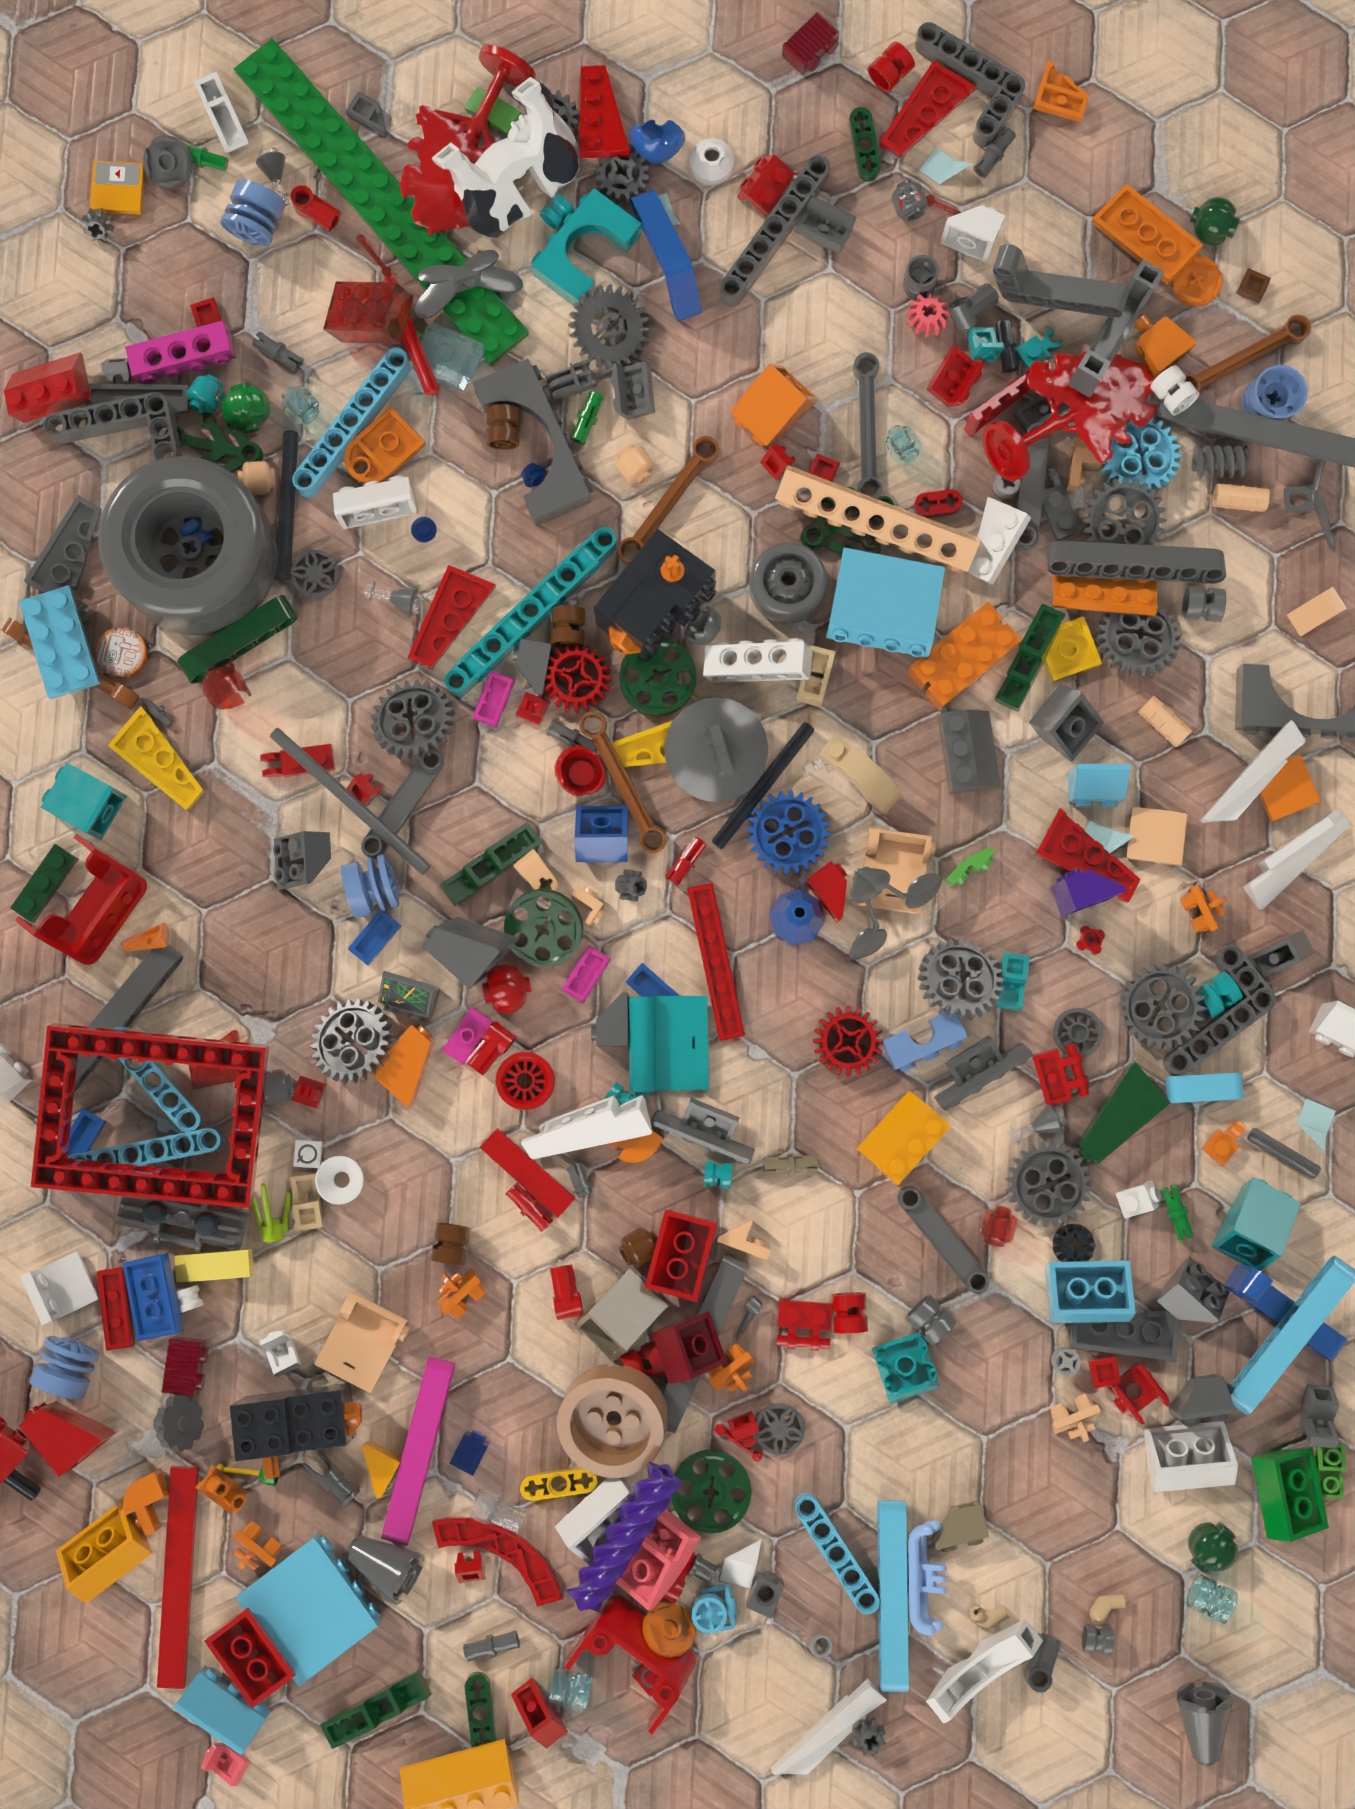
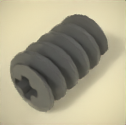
M1219 445L1214 446L1212 450L1210 446H1204L1202 451L1199 446H1194L1192 470L1193 472L1197 471L1199 479H1202L1205 471L1208 472L1209 479L1213 478L1215 471H1218L1219 478H1223L1225 471H1228L1230 478L1234 477L1235 471H1238L1240 478H1244L1248 468V445L1244 449L1240 445H1236L1233 450L1230 445L1224 446L1223 450Z

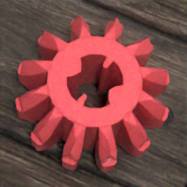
M929 292L925 299L919 294L916 301L910 302V310L907 311L906 317L910 319L908 323L909 328L916 327V335L923 331L927 338L931 331L937 336L940 333V329L947 327L946 320L949 319L950 312L946 311L948 307L947 302L940 303V295L933 299L932 294Z

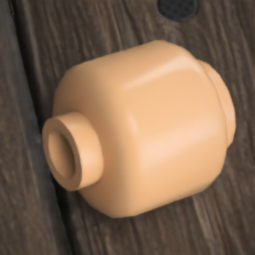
M631 444L617 454L616 467L627 483L638 482V484H642L651 477L650 472L654 467V463L643 447Z
M265 461L245 462L242 466V471H237V477L245 484L252 495H268L271 488H275L274 468H270L269 464Z

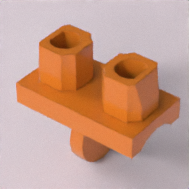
M1200 885L1191 888V892L1180 898V901L1185 911L1199 906L1203 914L1191 920L1195 932L1200 933L1209 929L1212 932L1218 929L1220 925L1211 908L1214 907L1218 916L1225 914L1221 904L1228 901L1227 897L1224 896L1219 899L1215 890L1207 893L1211 900V903H1208Z
M472 1268L464 1276L458 1271L452 1277L444 1273L441 1279L445 1284L439 1289L443 1296L437 1302L440 1305V1310L445 1315L450 1313L457 1319H460L468 1310L467 1305L461 1300L469 1294L477 1301L486 1294V1290L481 1284L477 1272Z
M736 1343L726 1351L732 1363L725 1368L721 1365L708 1371L711 1377L709 1382L717 1391L727 1385L730 1392L739 1386L744 1392L748 1390L745 1381L751 1378L752 1375L747 1369L755 1364L756 1361L748 1351L745 1352Z
M214 1465L210 1467L207 1476L195 1487L230 1514L234 1510L238 1512L247 1501L245 1496L248 1491Z
M253 1521L242 1531L238 1530L233 1538L249 1551L246 1554L238 1548L234 1553L241 1560L237 1566L240 1571L246 1565L253 1571L258 1568L259 1564L252 1559L253 1556L271 1569L277 1560L275 1558L282 1548V1545L272 1537L263 1548L258 1546L255 1540L263 1530Z

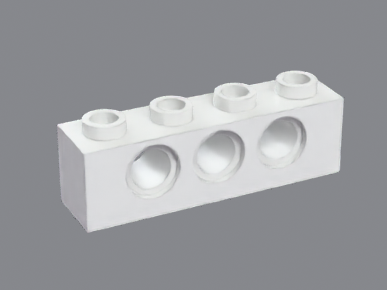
M797 638L789 639L788 642H779L777 640H764L763 643L740 641L739 644L732 645L727 642H716L715 645L705 646L703 676L712 683L810 679L812 649L802 639ZM787 655L782 663H778L781 656ZM758 656H762L760 662L754 664L755 659ZM737 657L736 662L730 665L731 659Z

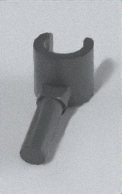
M752 1296L744 1305L749 1313L738 1330L742 1334L745 1333L754 1316L761 1310L762 1303L755 1296Z

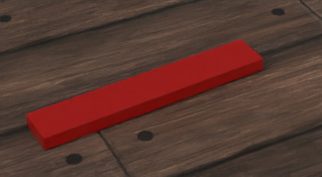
M713 883L687 888L719 1041L743 1037L745 1033Z

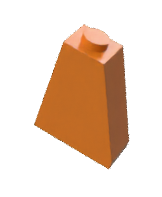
M411 1025L393 1044V1048L386 1052L390 1057H382L381 1061L384 1067L376 1065L374 1067L376 1075L370 1073L409 1108L415 1102L434 1045L430 1040L431 1033L422 1025L418 1028Z

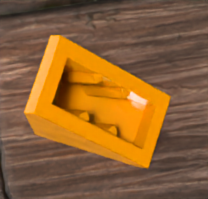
M370 1440L362 1445V1450L377 1499L385 1494L400 1466L402 1457Z

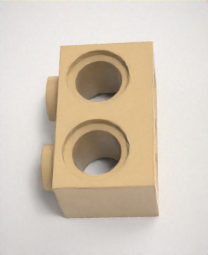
M810 645L812 649L810 679L801 680L796 701L821 707L836 651Z

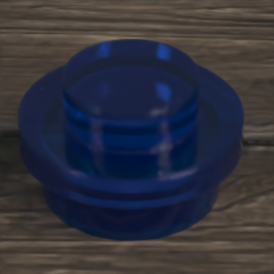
M536 463L528 464L521 473L524 485L529 488L540 485L544 480L545 468Z
M420 517L413 522L411 533L418 542L427 543L435 538L437 527L432 519Z

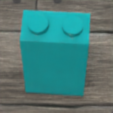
M66 762L65 766L60 767L55 775L56 781L52 788L44 793L42 797L43 804L40 808L102 841L127 795Z
M1253 1177L1241 1187L1211 1247L1244 1265L1261 1271L1282 1256L1301 1203L1293 1199L1288 1193L1280 1192L1269 1186L1266 1181Z

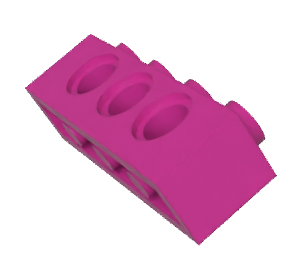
M224 321L125 347L131 375L142 384H152L157 379L163 377H178L182 372L189 370L201 371L205 369V366L212 364L223 365L228 363L230 359L237 358L230 329ZM205 344H211L208 351L201 352ZM181 351H186V354L183 358L177 359V356ZM162 357L159 364L153 365L156 358Z

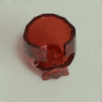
M232 662L228 666H218L205 675L202 681L203 693L215 711L218 709H232L244 704L245 702L241 695L236 691L246 692L248 696H252L244 679L235 670Z

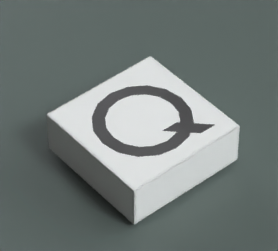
M296 1140L293 1166L319 1168L322 1164L323 1142Z

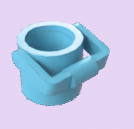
M729 1584L713 1585L712 1588L708 1586L701 1587V1593L694 1598L691 1605L692 1620L695 1627L701 1632L712 1634L718 1631L734 1629L737 1625L736 1614H738L736 1599L732 1595L731 1586ZM724 1590L726 1597L725 1602L724 1599L714 1591ZM727 1615H728V1616H729V1619H730V1623L725 1624V1622H726V1620H727Z

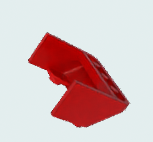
M76 834L73 838L91 851L85 862L88 872L95 876L91 884L66 919L60 915L52 914L45 917L38 927L17 916L15 921L35 938L84 965H91L98 961L147 890V882L142 876L119 860Z
M620 1595L612 1596L607 1600L567 1655L564 1667L569 1671L585 1648L594 1655L603 1656L609 1653L615 1644L619 1645L659 1676L652 1688L653 1699L659 1706L648 1722V1732L653 1735L684 1689L695 1667L696 1656L691 1648L679 1657L667 1658L659 1656L650 1649L644 1639L642 1628L646 1613L625 1597Z

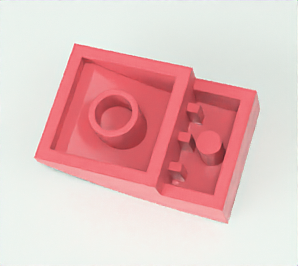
M665 1509L658 1516L654 1528L644 1538L641 1548L630 1560L626 1571L616 1581V1584L647 1610H652L671 1588L686 1566L701 1536Z

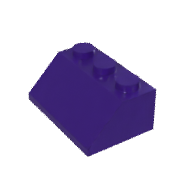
M1080 868L1065 873L1061 878L1056 879L1057 884L1051 887L1061 917L1111 900L1126 892L1123 885L1091 870L1082 872Z

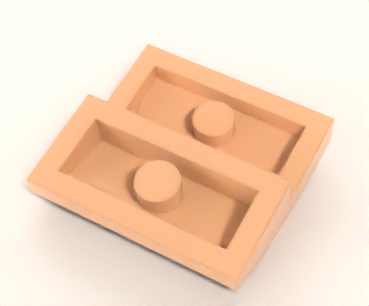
M1132 807L1129 835H1134V837L1128 841L1127 859L1182 866L1188 814Z

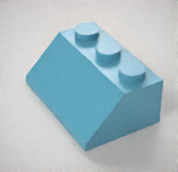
M204 1666L178 1700L174 1709L242 1755L271 1711L266 1709L267 1705L263 1701L254 1708H251L233 1682L229 1683L223 1679L222 1673L217 1669Z

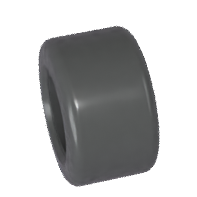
M186 456L169 457L150 462L132 472L116 487L101 515L98 547L103 568L116 590L143 616L166 630L185 635L218 633L257 609L271 589L278 560L277 542L273 527L267 515L245 484L232 472L214 462ZM200 518L202 519L204 531L212 532L214 529H220L224 536L223 544L210 546L208 542L202 545L192 535L183 538L179 530L185 524L186 519ZM170 528L174 529L179 535L178 541L173 546L161 543L163 536ZM192 541L195 542L194 547L197 549L195 553L189 552ZM174 555L178 560V565L172 572L166 573L160 561L163 557ZM211 556H217L215 562L207 568L206 563ZM187 569H198V575L183 579Z

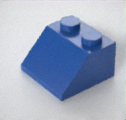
M576 806L574 836L576 862H628L627 806Z

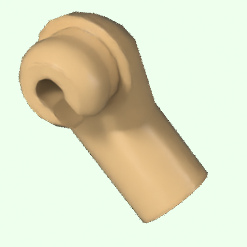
M1124 1594L1099 1596L1090 1609L1092 1623L1102 1625L1105 1623L1111 1609L1125 1608Z
M975 1605L970 1608L968 1615L971 1622L987 1629L1009 1618L1003 1605L992 1611Z

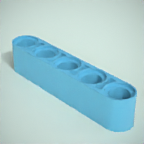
M122 1026V1027H116V1028H114V1029H118V1030H128V1031H131V1030H129L127 1027H123V1026ZM118 1058L180 1130L191 1132L197 1129L203 1119L201 1111L159 1062L145 1061L141 1066H135L132 1064L131 1059ZM150 1072H156L160 1075V1085L153 1086L149 1083L148 1075ZM168 1092H173L178 1096L179 1101L176 1106H171L165 1101V1096ZM184 1113H193L196 1117V1123L192 1126L186 1125L182 1119Z
M810 1492L800 1493L794 1501L797 1516L856 1608L863 1614L874 1613L879 1607V1597L874 1586L815 1495ZM803 1501H812L814 1508L810 1512L801 1511L799 1508ZM824 1523L829 1526V1530L825 1535H817L814 1532L818 1524ZM833 1547H841L844 1550L840 1558H832L829 1555ZM849 1570H855L858 1572V1577L855 1581L850 1582L844 1579L845 1573ZM865 1593H870L873 1595L872 1602L867 1605L861 1604L859 1602L860 1597Z

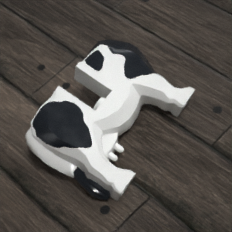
M531 77L511 92L514 98L526 107L527 115H520L517 122H511L512 128L508 133V138L492 144L475 164L471 163L468 157L452 143L432 157L434 163L439 167L449 169L455 182L454 190L458 193L464 204L466 221L470 227L487 237L498 238L507 232L517 221L532 215V212L513 184L515 179L524 176L527 169L541 191L551 198L555 196L558 189L573 181L579 171L580 155L578 142L569 126L554 111L549 89L543 83Z

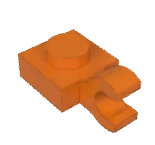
M1234 1120L1225 1132L1216 1129L1201 1147V1150L1219 1165L1224 1166L1240 1147L1234 1140L1247 1127L1239 1120Z

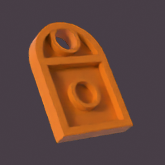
M390 406L349 443L345 451V465L351 477L363 485L370 481L385 482L424 448L426 444ZM360 462H365L368 464L367 471L362 474L356 473L354 470L355 466Z

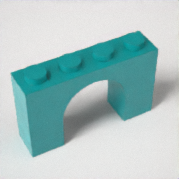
M595 188L589 194L586 193L582 196L573 214L569 213L562 224L563 227L558 233L554 232L549 237L546 248L542 252H537L531 262L533 276L572 305L575 302L582 304L580 295L585 294L588 297L587 292L589 288H593L594 292H596L595 281L572 265L567 258V252L572 242L585 234H599L628 253L642 235V223Z

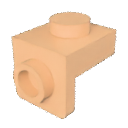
M577 886L572 893V897L592 910L585 924L589 927L593 923L597 925L605 914V911L602 910L604 903L596 899L598 894L587 886L584 889Z

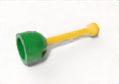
M223 1464L215 1466L223 1473L258 1476L259 1480L268 1486H276L279 1477L264 1479L263 1467L259 1471L225 1467Z

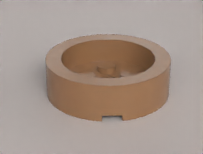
M608 1364L592 1367L581 1373L571 1383L561 1403L557 1415V1433L560 1443L567 1455L578 1466L592 1474L608 1478H622L634 1475L644 1470L648 1462H653L661 1449L668 1427L667 1403L654 1381L637 1369L625 1365L623 1367L608 1366ZM608 1412H618L622 1420H609Z

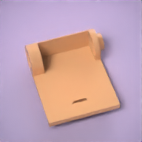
M869 828L863 868L869 867L886 870L891 877L889 884L902 893H907L910 884L916 878L926 874L927 862L929 857H934L936 842H932V837L927 835ZM884 888L877 897L870 899L872 907L876 909L921 915L922 906L908 908L905 905L906 899H902L887 888ZM865 902L859 903V906L867 907Z
M351 1291L314 1365L372 1393L398 1341L403 1342L410 1330V1327L406 1326L408 1320Z

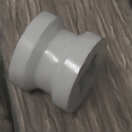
M998 474L993 483L995 496L1002 500L1013 498L1021 485V479L1008 481Z
M1060 1347L1053 1352L1051 1364L1060 1374L1072 1376L1079 1371L1081 1359L1072 1349Z

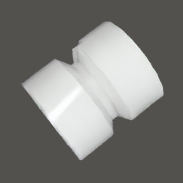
M1176 365L1163 371L1150 386L1159 399H1165L1163 402L1164 406L1173 416L1185 411L1199 397L1198 390L1191 382H1185V374Z

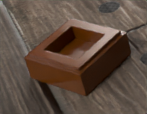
M1248 268L1236 294L1260 303L1271 278Z

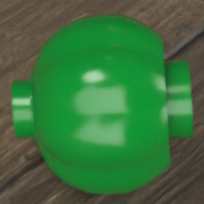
M250 383L232 386L230 388L231 392L224 397L221 409L225 420L234 427L245 429V433L259 431V425L270 414L271 404L268 396L261 389L251 387Z

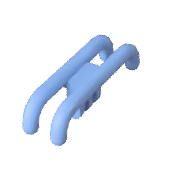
M935 1520L927 1521L915 1527L910 1533L908 1540L909 1615L913 1627L919 1633L927 1636H933L936 1631H941L944 1626L942 1621L935 1620L929 1615L928 1593H947L946 1586L936 1585V1582H947L946 1575L936 1574V1571H946V1564L927 1562V1535H932L934 1531H940L942 1528L941 1523Z

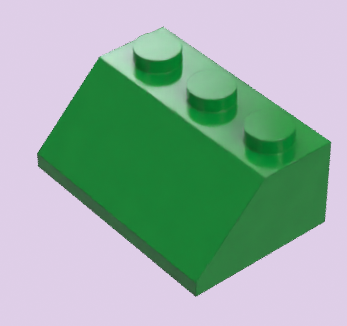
M1313 1447L1270 1451L1251 1458L1267 1539L1292 1542L1329 1528Z

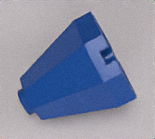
M802 889L781 894L769 913L774 935L792 946L814 941L825 923L820 900ZM798 910L803 913L801 918L795 915V912H798Z

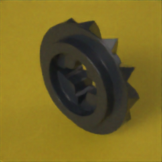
M1067 1224L1056 1232L1052 1246L1055 1256L1061 1262H1087L1093 1257L1096 1244L1093 1234L1086 1227L1079 1224ZM1074 1233L1077 1242L1085 1244V1246L1077 1248L1075 1257L1071 1248L1063 1246V1244L1072 1242Z

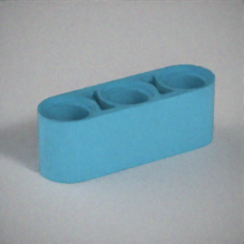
M1242 1072L1165 1077L1167 1100L1170 1103L1244 1099Z

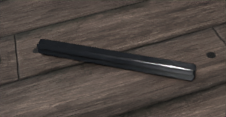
M287 430L283 433L277 539L278 560L276 578L279 580H290L292 568L296 494L292 478L297 470L299 436L298 432L293 430Z
M802 723L714 836L712 843L716 847L723 849L814 733V728L810 724Z

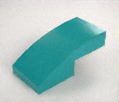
M1003 952L1000 966L1002 972L999 975L1000 978L1004 979L1000 986L1003 991L998 996L999 1000L995 1008L1021 1012L1025 983L1028 976L1029 956Z

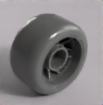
M792 542L775 544L763 551L754 562L749 579V592L756 609L767 619L780 624H795L812 616L822 604L827 588L826 570L818 555L810 548ZM791 577L795 580V583L787 586L782 583L781 579Z

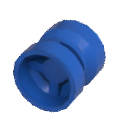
M199 518L191 519L179 530L183 538L192 535L202 545L208 542L212 546L216 540L211 532L203 530L202 521ZM192 541L190 548L195 553L197 549L194 547L195 542Z

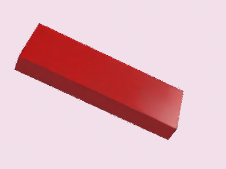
M119 1267L97 1271L106 1351L134 1347L129 1294L124 1269Z

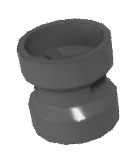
M1085 1624L1082 1632V1651L1093 1653L1097 1650L1102 1655L1111 1656L1114 1649V1629L1111 1627L1097 1629L1094 1625Z

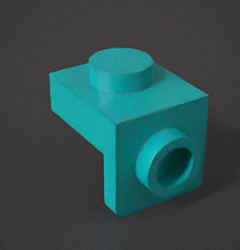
M971 327L967 332L972 360L991 362L996 360L1005 348L1003 342H997L994 327Z

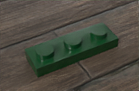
M54 844L10 909L28 921L35 923L78 861V858L59 845Z

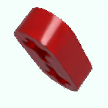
M954 489L926 492L916 497L913 510L915 514L925 518L949 516L956 514L960 510L963 498ZM948 497H951L952 501H957L953 508H950L949 504L940 503L946 502ZM923 500H926L927 504H936L930 506L928 511H924L923 507H919Z

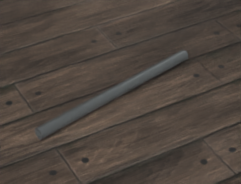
M279 727L272 731L270 734L272 740L421 875H424L430 869L431 865Z

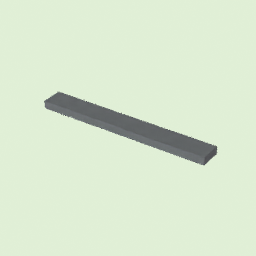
M1162 399L1156 415L1157 420L1355 468V438L1197 400L1185 411L1173 416L1164 406L1163 402L1165 399Z

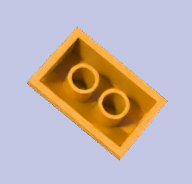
M908 1091L856 1149L895 1185H899L950 1129L951 1125L911 1091Z
M120 1501L57 1549L56 1554L66 1590L87 1604L149 1557L152 1551L147 1536L138 1529L131 1513L124 1515L123 1502Z

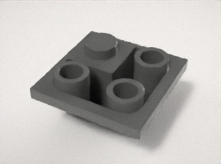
M302 831L274 839L273 853L275 856L277 890L289 889L313 882L331 859L330 832Z
M1189 1256L1164 1285L1157 1301L1176 1319L1216 1323L1220 1320L1230 1292L1222 1282L1214 1279L1202 1264L1194 1261Z
M1219 1374L1190 1377L1169 1406V1413L1179 1420H1184L1185 1424L1199 1423L1201 1418L1210 1416L1212 1420L1227 1419V1414L1236 1413L1225 1379Z

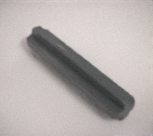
M1253 1128L1247 1136L1248 1141L1310 1178L1315 1179L1319 1175L1321 1167L1257 1128Z

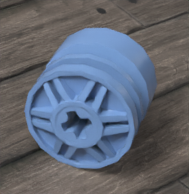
M237 180L230 195L232 204L226 206V214H223L220 224L227 232L238 239L256 246L267 247L271 244L272 235H274L277 229L274 223L280 221L286 203L277 193L261 184L249 180Z
M1275 365L1269 367L1246 386L1241 396V409L1243 412L1286 422L1303 408L1307 400L1308 388L1305 379L1297 370L1290 366Z
M385 854L377 856L378 868L372 857L367 858V871L363 870L358 861L341 865L340 867L345 894L355 918L373 914V901H377L382 911L387 910L386 898H388L392 908L399 907L397 878Z
M56 1336L45 1337L43 1344L48 1349H42L39 1355L49 1363L35 1364L29 1383L35 1388L55 1396L73 1400L83 1399L90 1380L80 1372H94L95 1366L91 1362H97L100 1353L75 1339Z

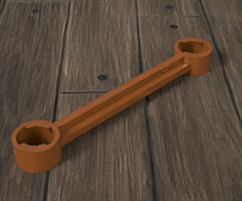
M1293 315L1287 320L1281 330L1197 375L1185 374V381L1191 382L1200 392V389L1286 343L1292 345L1302 343L1311 331V323L1303 315ZM1290 323H1298L1302 326L1300 337L1290 333L1288 329Z
M701 436L694 442L693 456L635 535L621 541L618 552L622 563L628 565L631 562L630 559L624 557V547L628 544H635L638 551H640L659 528L703 466L710 465L716 461L719 447L714 438ZM703 443L711 444L710 447L713 450V455L709 458L700 457L698 455L699 445Z
M9 617L1 631L33 649L27 627ZM97 671L101 684L94 687L132 709L140 696Z
M597 712L585 713L579 722L580 730L585 736L592 738L641 832V847L649 853L660 852L667 844V836L662 829L655 827L606 734L607 722L605 717ZM587 717H596L602 722V728L599 732L592 733L588 729H584V722ZM647 832H657L662 836V844L659 848H653L644 843V836Z

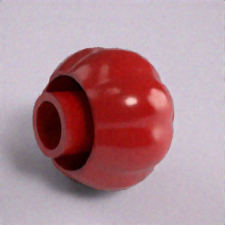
M508 964L492 968L486 975L487 983H482L485 1003H492L494 1010L503 1014H511L521 1009L525 1004L527 992H532L529 977H523L516 967Z

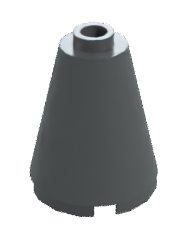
M361 1536L359 1539L354 1538L347 1549V1553H349L348 1560L395 1605L402 1602L399 1599L402 1593L409 1594L423 1568L418 1565L419 1561H425L424 1555L366 1536Z
M1193 1682L1184 1684L1177 1690V1702L1192 1757L1201 1765L1211 1766L1219 1761L1233 1703L1232 1696H1230V1691L1226 1687L1216 1683L1202 1682V1686L1193 1687Z

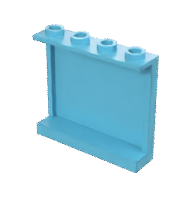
M843 548L826 638L837 642H849L863 647H875L885 649L888 652H900L914 657L928 658L933 645L945 567Z
M319 1532L235 1597L243 1609L249 1607L294 1670L296 1676L293 1677V1680L298 1687L378 1627L381 1622V1612L373 1602H368L363 1595L365 1594L363 1586L358 1580L353 1581L348 1574L349 1568L345 1561L335 1556L332 1552V1543L326 1536L322 1537Z

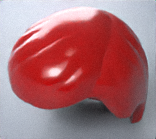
M570 746L563 750L556 759L554 772L557 782L563 790L572 796L592 795L603 787L606 781L604 764L595 752L585 746Z

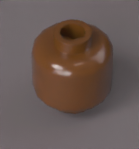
M640 1227L624 1236L621 1240L622 1246L619 1247L624 1261L629 1266L633 1264L635 1267H642L652 1261L658 1238L653 1231L648 1232L645 1228Z

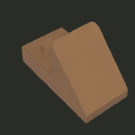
M1079 436L1074 437L1070 446L1065 492L1075 494L1079 486H1083L1085 471L1099 472L1102 467V463L1095 459L1094 454L1079 439Z

